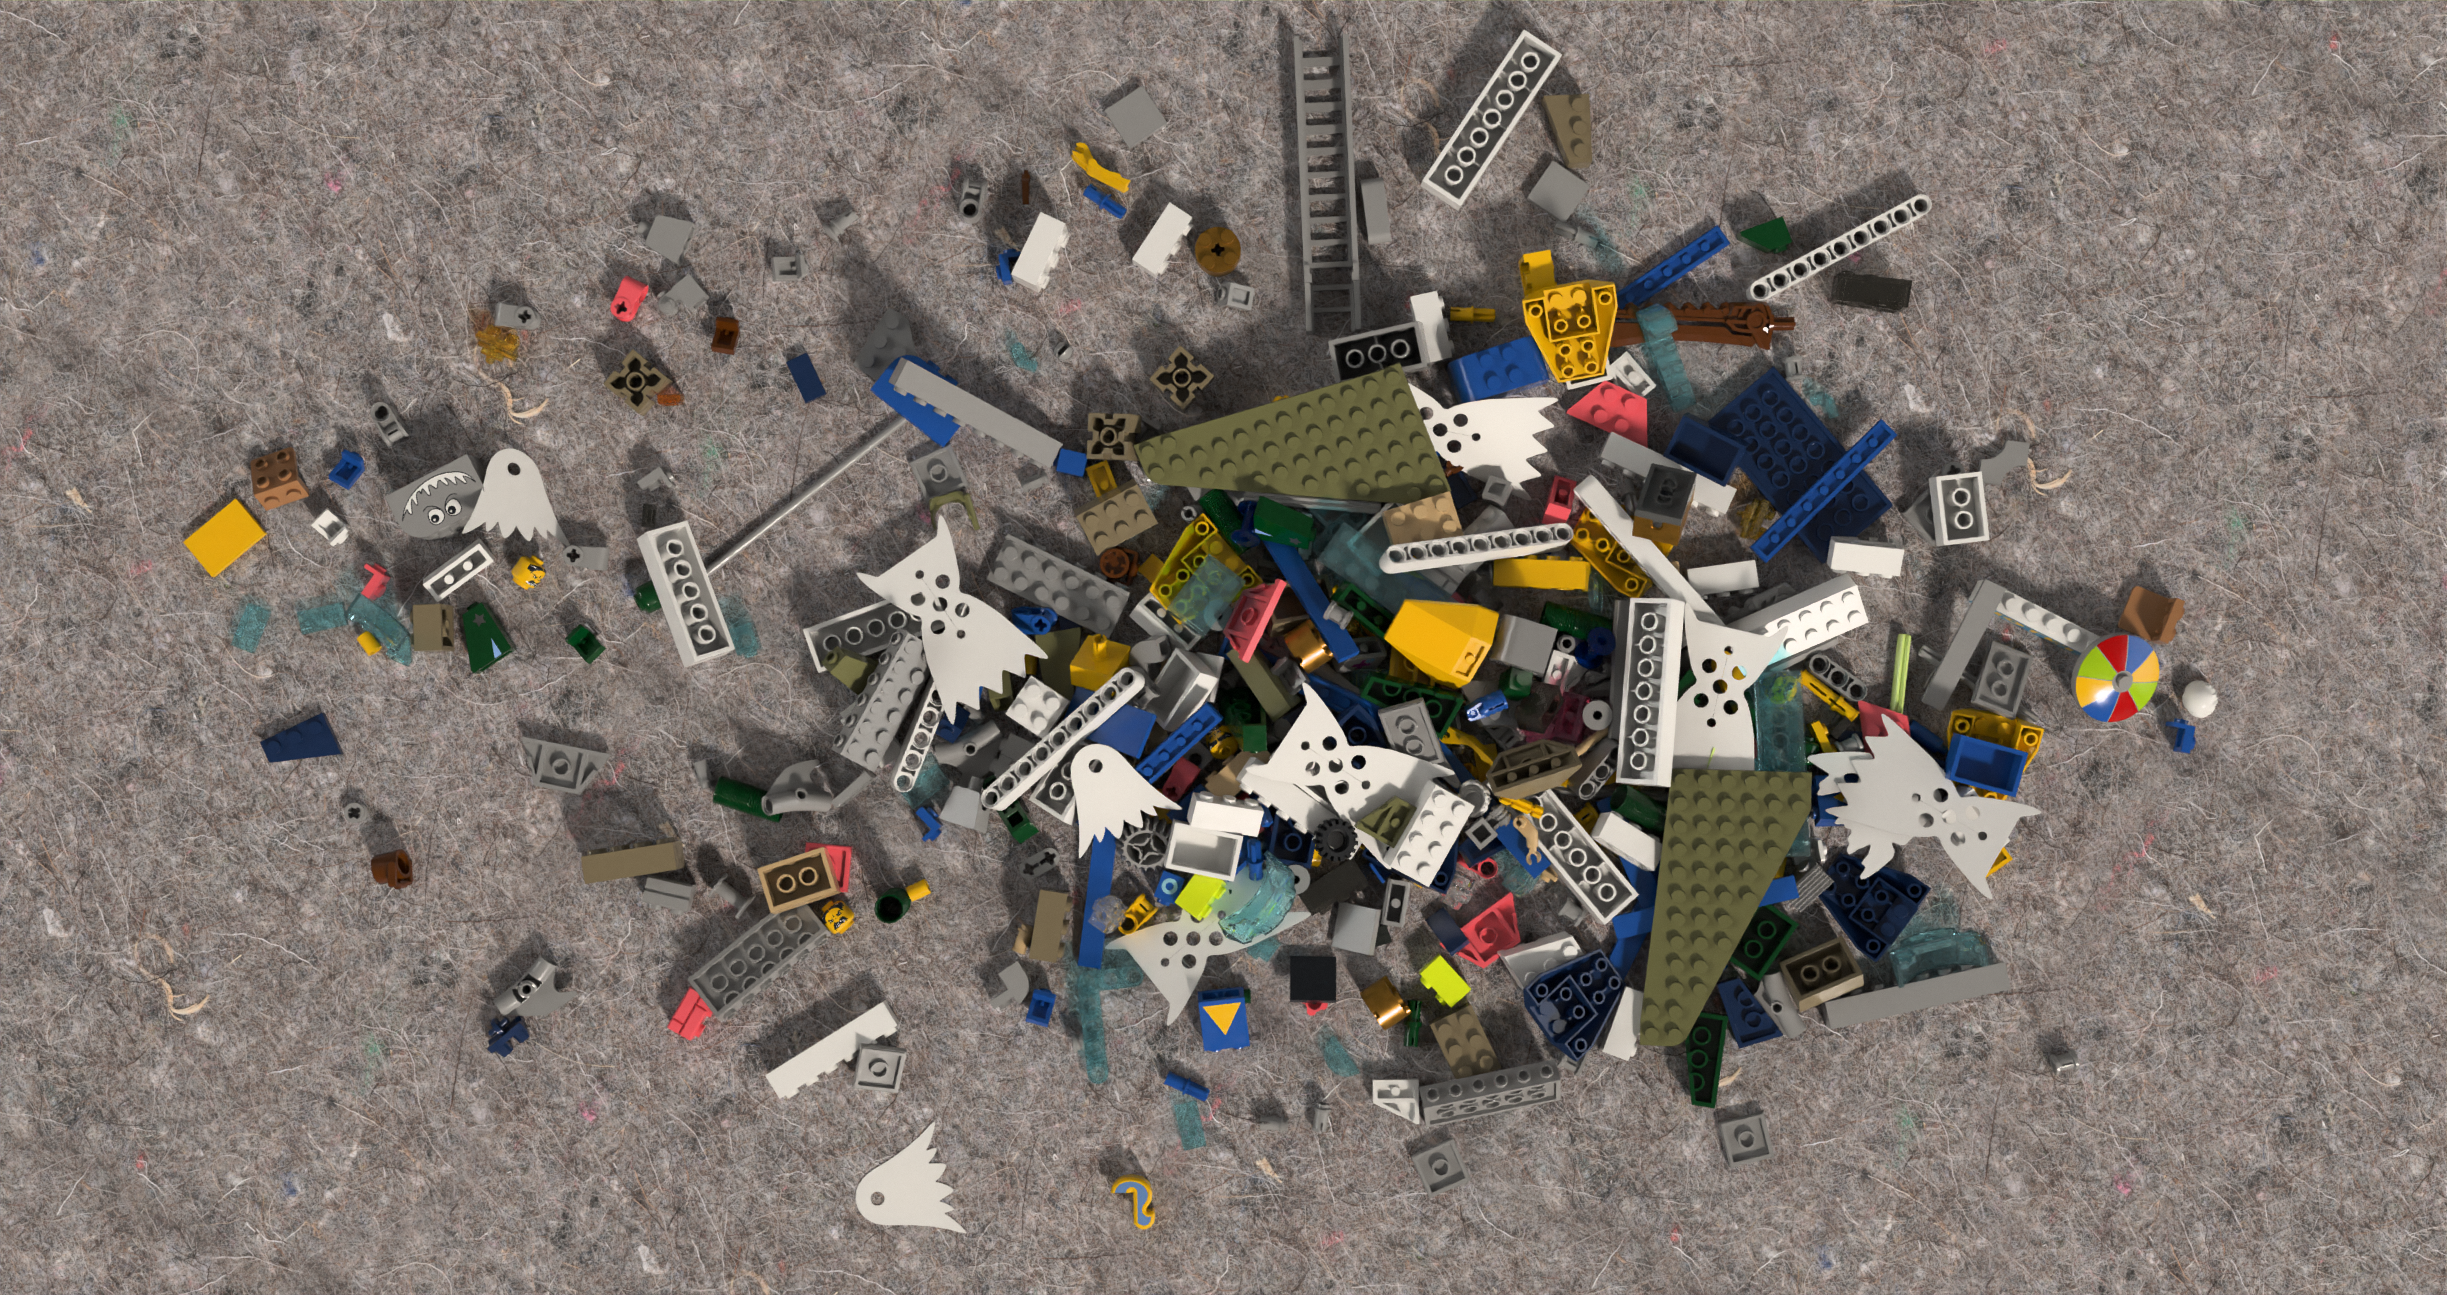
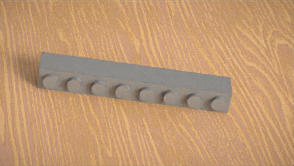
M902 357L888 381L895 385L894 391L906 396L907 392L915 396L913 401L924 407L927 403L934 406L933 411L943 417L946 414L953 416L952 421L962 427H965L966 424L972 426L971 432L983 438L987 434L992 437V443L1001 448L1004 445L1011 447L1010 452L1020 458L1023 455L1030 457L1029 462L1039 468L1042 465L1050 468L1062 446L1061 442Z
M1996 957L1982 960L1983 964L1965 963L1961 964V968L1952 970L1951 967L1938 970V974L1920 973L1915 975L1916 979L1898 978L1894 979L1893 984L1885 985L1884 982L1871 985V989L1862 990V987L1850 991L1849 994L1840 995L1821 1003L1826 1027L1835 1029L2009 990L2011 987L2005 962L1997 960Z

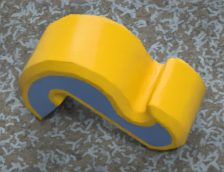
M1126 1174L1118 1177L1113 1182L1110 1193L1133 1192L1134 1225L1140 1229L1151 1227L1155 1220V1209L1147 1208L1152 1200L1153 1192L1150 1182L1143 1176Z

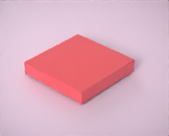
M806 842L805 853L821 847L828 849L840 891L848 892L853 846Z

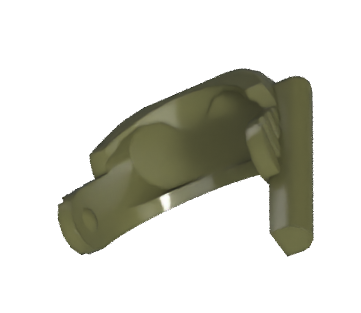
M954 491L929 500V510L934 530L937 529L935 522L937 511L940 507L950 502L962 504L967 509V515L972 521L974 530L980 529L969 493Z

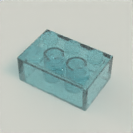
M1208 554L1168 606L1167 612L1204 639L1244 587L1246 581L1212 555Z

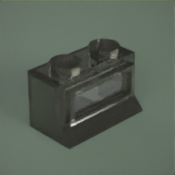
M1474 570L1461 581L1455 590L1465 600L1466 604H1478L1496 612L1504 606L1500 600L1503 595L1495 587L1490 588L1492 584L1490 579L1483 573L1478 575Z

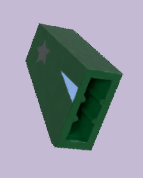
M1259 496L1254 513V538L1308 550L1310 541H1315L1317 528H1313L1314 519L1264 496Z
M475 602L467 607L468 611L462 617L470 668L474 674H480L515 651L517 647L488 603Z

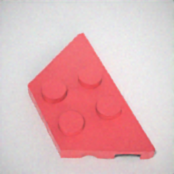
M1609 381L1601 382L1566 411L1567 414L1604 431L1614 432L1646 448L1648 447L1647 399Z
M1276 579L1275 584L1269 586L1264 583L1255 588L1243 590L1223 630L1225 636L1230 639L1232 647L1238 651V657L1246 663H1249L1287 584L1281 579Z
M1862 700L1858 701L1865 753H1870L1875 758L1865 740V736H1888L1881 714L1888 716L1911 737L1907 715Z
M1508 892L1460 927L1470 943L1455 954L1484 969L1500 957L1497 951L1513 948L1521 942L1513 901L1514 897L1511 892Z

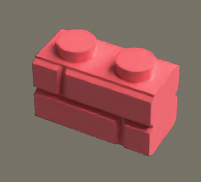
M692 986L689 987L667 1026L668 1029L690 1041L695 1036L698 1038L701 1036L706 1027L703 1025V1022L707 1016L711 1018L713 1012Z

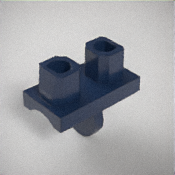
M517 1016L511 1022L507 1017L501 1021L493 1018L490 1021L493 1028L488 1031L492 1038L488 1040L489 1047H487V1050L491 1053L496 1051L505 1058L513 1050V1046L508 1042L510 1038L514 1037L519 1043H523L528 1039L530 1032L524 1025V1018Z

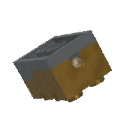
M1652 463L1635 509L1632 536L1678 546L1688 511L1693 502L1697 473Z

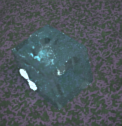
M1271 936L1247 947L1246 952L1256 960L1260 957L1265 962H1268L1281 945V942Z

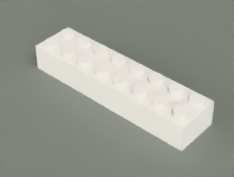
M1523 30L1422 180L1421 187L1459 211L1559 62L1562 54L1526 30Z
M1630 598L1616 783L1671 787L1685 602L1666 598Z
M1484 780L1482 783L1489 789L1490 795L1500 805L1499 796H1494L1488 780ZM1551 789L1523 798L1532 802L1533 805L1537 804L1544 808L1543 814L1539 819L1530 816V813L1526 814L1510 807V805L1503 804L1505 809H1508V812L1513 815L1511 817L1512 820L1518 815H1524L1537 829V848L1551 862V868L1598 923L1603 925L1608 923L1639 895Z

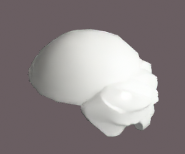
M2195 680L2185 687L2182 702L2184 707L2194 717H2207L2214 711L2218 703L2217 691L2207 682Z
M1468 780L1460 786L1458 795L1475 806L1469 817L1477 818L1484 815L1491 803L1489 789L1478 780Z

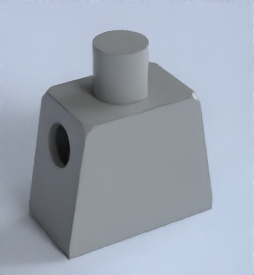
M657 215L653 224L641 220L637 232L647 236L646 246L681 267L697 226L689 221Z
M971 776L968 788L955 786L939 819L986 833L990 809L983 806L981 802L982 793L980 792L984 780Z

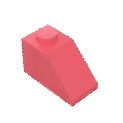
M1557 475L1554 476L1541 523L1546 525L1566 523L1572 509L1573 489L1576 487L1577 481Z

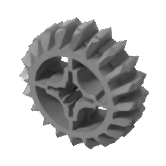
M1149 814L1142 817V828L1124 822L1122 835L1115 842L1121 860L1127 861L1128 867L1135 865L1136 870L1143 867L1145 872L1150 867L1155 871L1157 865L1164 868V859L1172 824H1167L1165 818L1158 820L1159 817L1157 815L1152 818Z

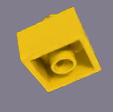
M1101 634L1088 635L1070 664L1071 685L1097 691L1117 674L1120 669L1132 666L1129 664L1131 646L1107 640L1104 634L1102 638ZM1116 690L1112 692L1111 696L1115 695Z

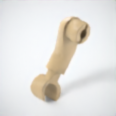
M1518 815L1513 820V826L1526 838L1527 847H1529L1526 861L1531 865L1532 860L1530 856L1534 854L1537 857V863H1539L1541 854L1537 851L1538 831L1527 817Z

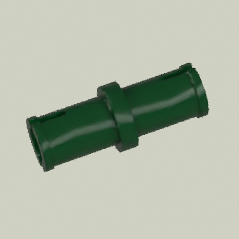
M1407 1000L1408 1007L1412 1013L1406 1017L1403 1025H1406L1403 1046L1418 1047L1419 1027H1422V1022H1420L1422 1001Z

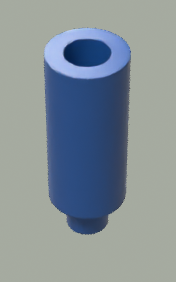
M1914 719L1909 722L1910 734L1913 740L1932 753L1938 751L1940 754L1945 755L1948 747L1943 744V739Z

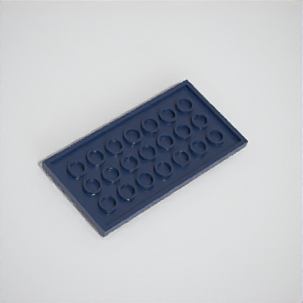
M1774 366L1708 421L1749 442L1738 468L1780 517L1847 452ZM1862 469L1796 535L1823 565L1827 562L1831 536H1858L1890 509L1893 504Z

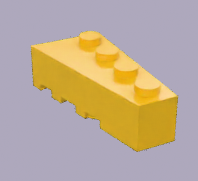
M1550 250L1522 255L1518 264L1524 297L1541 288L1557 285L1554 278V264Z
M1526 555L1523 559L1511 557L1494 560L1493 586L1509 588L1533 587V589L1544 590L1555 588L1562 591L1581 589L1582 592H1590L1592 565L1583 561V557H1569V561H1562L1560 556H1546V560H1537L1536 555Z

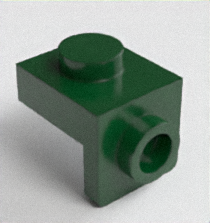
M582 624L574 628L565 638V641L573 646L588 664H591L606 649L596 635Z

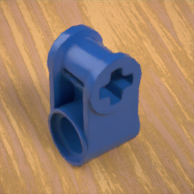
M1021 606L1011 610L1013 625L1025 635H1044L1050 631L1058 619L1057 613L1048 607Z

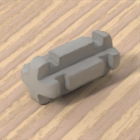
M1042 471L1041 475L1037 473L1028 477L1026 481L1021 480L1024 492H1029V489H1037L1043 486L1045 482L1048 484L1049 479L1045 471Z

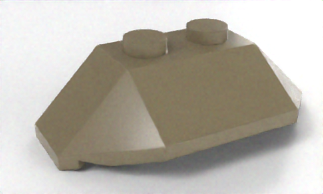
M1541 739L1499 753L1486 773V778L1494 796L1518 800L1560 786L1582 767V763L1573 745H1564L1559 742Z

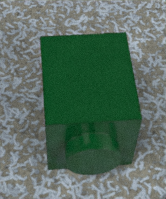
M1511 667L1500 674L1498 689H1501L1505 698L1518 702L1530 694L1533 673Z

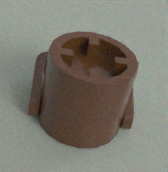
M1116 546V549H1109L1103 553L1100 558V568L1104 575L1108 577L1107 581L1111 583H1116L1117 581L1130 587L1138 573L1140 554ZM1125 552L1134 555L1131 564ZM1126 574L1128 575L1126 583L1114 580L1123 578Z
M398 849L372 857L371 871L376 882L382 885L388 883L389 887H394L395 889H403L412 884V861L404 850Z

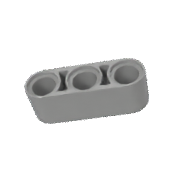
M1383 177L1360 180V191L1367 243L1372 245L1391 242Z
M1815 654L1806 659L1805 669L1830 689L1845 697L1846 700L1861 701L1866 697V685L1825 655ZM1815 658L1822 662V667L1819 671H1816L1812 666ZM1835 671L1841 677L1838 684L1833 683L1831 680V675ZM1853 685L1859 688L1857 697H1853L1850 694V688Z
M1603 738L1582 762V767L1569 778V788L1581 799L1589 800L1595 796L1617 770L1619 742L1613 738Z

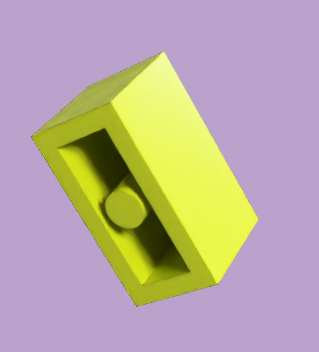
M1194 874L1175 900V903L1200 921L1202 917L1205 919L1212 911L1211 905L1215 899L1219 900L1226 891V888H1224L1226 883L1222 879Z
M1439 953L1419 971L1422 975L1419 980L1427 989L1432 987L1437 992L1435 997L1443 1006L1448 1004L1452 1008L1471 990Z

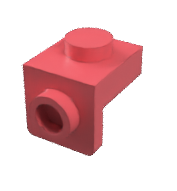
M366 563L364 568L374 575L361 594L369 599L376 600L386 591V584L391 577L385 574L387 570L379 564L374 563V565Z

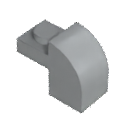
M1154 635L1137 643L1129 655V664H1137L1142 667L1153 682H1155L1160 674L1158 662H1162L1172 655L1168 635Z
M1018 959L998 973L1008 989L989 1001L993 1009L1000 1007L1001 1010L1013 1002L1011 1000L1012 997L1020 1004L1027 996L1030 989V977Z

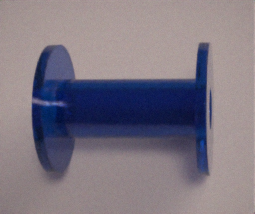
M1244 500L1238 504V510L1244 514L1241 529L1231 533V540L1240 546L1256 547L1260 544V537L1254 533V513L1257 501Z
M1596 627L1592 629L1587 636V641L1579 643L1575 648L1574 656L1578 664L1586 669H1595L1600 666L1603 661V655H1608L1615 649V637L1606 628Z

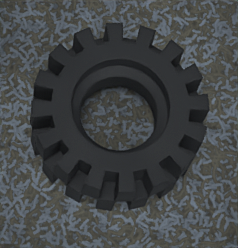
M1331 818L1330 820L1323 821L1322 825L1319 824L1317 826L1319 828L1318 831H1314V835H1316V838L1313 839V843L1316 844L1314 846L1315 850L1319 852L1320 856L1337 862L1345 861L1344 858L1349 859L1351 852L1355 853L1356 851L1354 846L1358 845V841H1356L1358 835L1353 833L1355 828L1353 826L1348 828L1350 823L1343 822L1340 819ZM1334 831H1339L1343 835V844L1337 849H1332L1327 841L1330 833Z

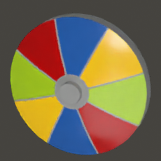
M2110 633L2096 639L2079 656L2072 672L2071 690L2076 704L2084 713L2102 722H2118L2133 716L2148 703L2156 689L2159 678V663L2156 653L2146 641L2130 633Z

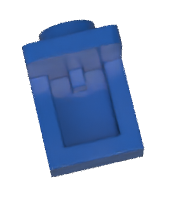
M1007 249L1003 251V254H998L1000 265L996 266L998 280L1002 279L1004 285L1013 284L1010 261L1018 260L1021 251L1017 252V249Z
M344 449L341 452L342 459L330 472L329 479L350 490L365 471L364 460L358 453Z
M2174 718V722H2166L2165 726L2178 729L2174 752L2190 754V751L2195 746L2196 738L2194 737L2196 727L2188 725L2189 721Z
M922 806L915 813L931 829L922 840L926 842L930 839L933 842L942 833L940 828L943 824L937 819L939 815L932 807L926 808Z
M1044 988L1034 989L1026 1022L1048 1028L1056 1000V995L1052 994V991Z

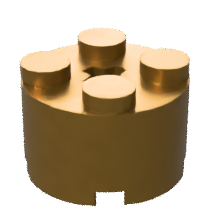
M1223 227L1209 228L1201 233L1195 245V257L1198 266L1204 272L1214 277L1230 274L1237 267L1241 257V246L1237 236L1231 230ZM1215 248H1220L1222 251L1221 256H1216V253H1212L1215 251Z
M1310 618L1284 635L1288 648L1294 657H1297L1301 662V667L1308 674L1334 657Z
M1386 975L1360 992L1363 1001L1385 1031L1412 1013Z

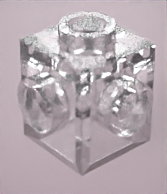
M1456 869L1455 876L1446 895L1441 893L1438 900L1458 911L1463 903L1466 905L1469 903L1473 895L1471 889L1475 879Z
M1110 894L1103 898H1098L1092 906L1094 911L1088 922L1103 933L1108 934L1122 925L1126 918L1124 914L1128 907L1122 903L1120 898Z

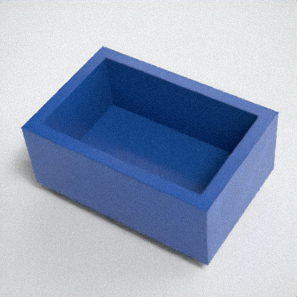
M1953 733L1943 770L1946 773V779L2016 798L2028 753Z

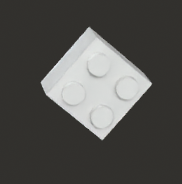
M1030 676L1005 714L1043 739L1052 731L1071 701L1034 676Z

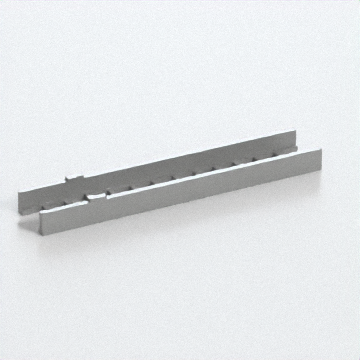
M1342 34V38H1338L1339 56L1303 58L1302 40H1299V36L1293 37L1306 334H1315L1314 314L1350 312L1351 333L1361 332L1348 34ZM1340 67V79L1304 80L1303 68ZM1341 90V101L1305 103V91ZM1341 112L1342 124L1306 125L1305 113ZM1343 135L1342 147L1307 148L1306 136ZM1343 155L1344 171L1308 172L1307 156ZM1344 177L1345 193L1309 195L1308 179ZM1345 200L1346 216L1310 217V201ZM1346 223L1347 238L1311 240L1310 224ZM1347 245L1348 261L1312 263L1311 247ZM1352 267V284L1310 285L1312 283L1310 269ZM1349 290L1350 306L1314 308L1313 292Z

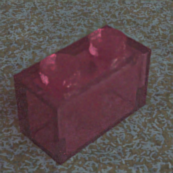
M1564 691L1553 736L1559 740L1581 744L1586 729L1582 713L1585 706L1592 702V700L1585 695Z

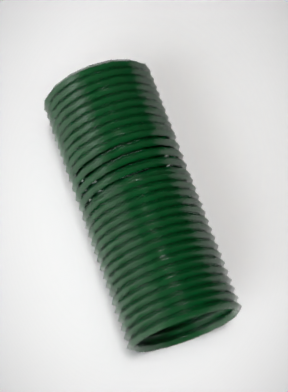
M1212 489L1198 500L1199 505L1205 510L1207 516L1213 521L1215 527L1222 533L1221 535H1223L1237 556L1242 555L1260 541V539L1254 538V529L1244 519L1243 514L1240 513L1239 509H1237L1238 507L1232 502L1225 490Z
M1547 600L1539 623L1558 629L1557 633L1570 635L1579 640H1586L1590 643L1606 646L1611 634L1613 619Z
M723 775L716 784L712 799L715 804L755 815L758 818L768 819V821L770 820L775 823H779L784 814L779 813L768 816L764 813L761 800L767 794V789L764 790V788H759V786L756 787Z
M1627 784L1617 787L1610 799L1611 810L1663 837L1667 805Z
M898 887L890 888L877 899L874 907L875 915L883 923H895L907 913L911 905V899L904 889ZM894 896L901 902L902 913L891 914L884 906V897Z

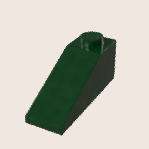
M995 774L984 780L982 786L984 790L997 780ZM997 795L993 799L994 804L997 801ZM1018 798L1006 809L997 811L1010 834L1020 844L1039 832Z

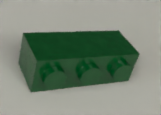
M1343 581L1330 599L1336 601L1337 605L1341 608L1353 611L1352 617L1381 641L1387 642L1384 639V635L1394 617L1354 584Z

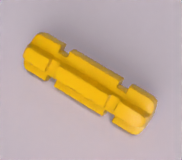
M1499 797L1500 803L1507 806L1510 805V807L1523 813H1530V816L1539 819L1543 814V807L1537 804L1533 805L1532 802L1523 798L1514 800Z

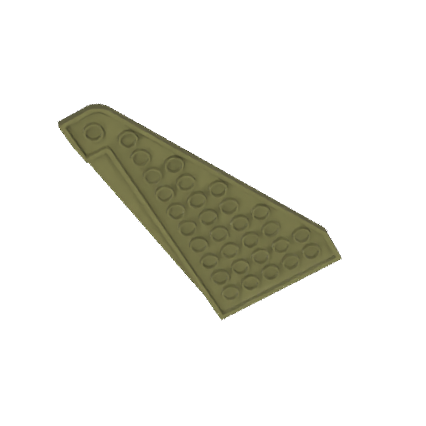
M1400 362L1373 373L1186 428L1163 433L1134 444L1146 476L1151 481L1160 485L1402 504L1413 503L1451 491Z
M1672 768L1640 1018V1045L1676 1046L1682 1043L1689 1035L1811 811L1812 772Z

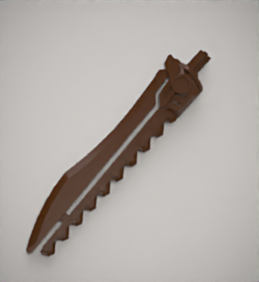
M1726 301L1721 303L1718 309L1709 302L1702 303L1699 309L1690 302L1682 304L1683 306L1680 309L1671 302L1663 304L1664 306L1661 309L1651 302L1644 304L1642 309L1630 302L1625 304L1623 309L1617 307L1615 318L1723 322L1730 330L1749 333V336L1731 334L1724 326L1615 321L1610 347L1662 341H1698L1748 347L1756 344L1759 348L1769 350L1773 331H1792L1796 326V322H1794L1795 317H1774L1767 302L1728 303Z

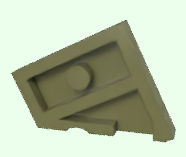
M1395 795L1356 822L1354 826L1394 848L1417 807Z

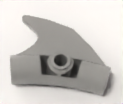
M992 719L979 728L957 737L953 744L949 741L936 743L935 751L938 763L958 767L962 771V777L957 786L966 788L969 785L971 776L981 778L989 772L990 765L997 755L1004 732L998 723Z
M819 760L803 761L786 767L775 779L767 794L762 797L761 805L764 813L771 816L791 811L827 812L831 807V793L820 789L810 778V773L819 764Z
M540 954L529 970L509 989L496 997L494 1002L504 1016H543L565 1005L578 992L576 990L568 992L556 990L554 977L558 965L549 957Z
M1781 969L1767 970L1761 978L1758 990L1753 995L1779 1027L1783 1035L1788 1036L1790 1039L1795 1038L1803 1033L1807 1027L1791 1001Z

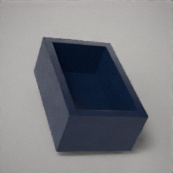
M1687 412L1683 415L1663 456L1726 487L1735 473L1749 442Z

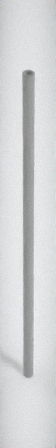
M899 416L707 566L705 569L708 577L908 421L904 417Z

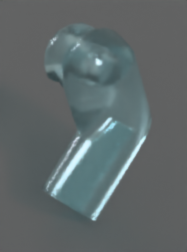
M1017 342L1013 344L1010 353L1014 364L1019 368L1035 373L1038 362L1027 358L1025 347L1022 343Z
M1816 391L1815 394L1810 396V402L1813 406L1820 404L1825 407L1829 419L1840 416L1832 396L1822 391Z

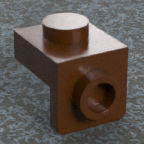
M716 317V330L711 350L712 352L734 355L740 336L739 321L731 317Z

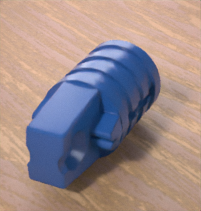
M1498 689L1464 706L1466 717L1471 722L1507 709L1508 704L1501 689Z

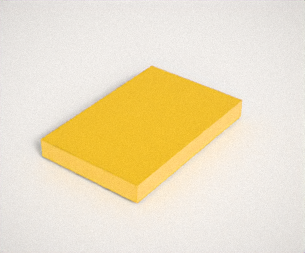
M235 498L183 543L211 577H216L267 533L242 502Z

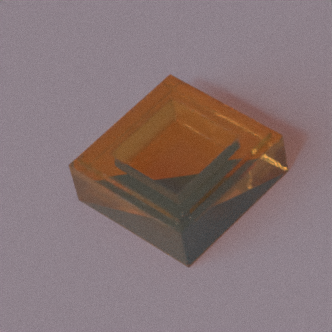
M680 393L657 395L658 403L663 407L685 404V397Z

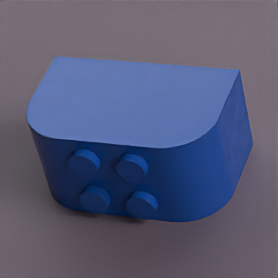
M1533 336L1520 338L1461 357L1448 363L1446 367L1457 405L1486 399H1499L1546 384L1550 380L1541 351Z
M901 356L957 386L958 382L948 374L945 377L938 372L940 368L931 360L926 363L917 356ZM898 357L890 363L870 388V391L936 444L944 447L959 429L960 425L952 421L953 416L946 414L943 417L934 412V406L927 403L924 407L913 401L915 396L907 392L906 396L893 390L895 385L888 381L901 358Z

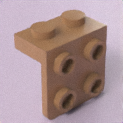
M292 447L251 461L253 494L266 511L310 496L308 487L298 476L296 452Z
M2135 586L2132 588L2118 622V627L2156 644H2168L2176 634L2175 626L2177 621L2182 618L2185 612L2183 607L2185 601L2179 598L2168 599L2140 586Z

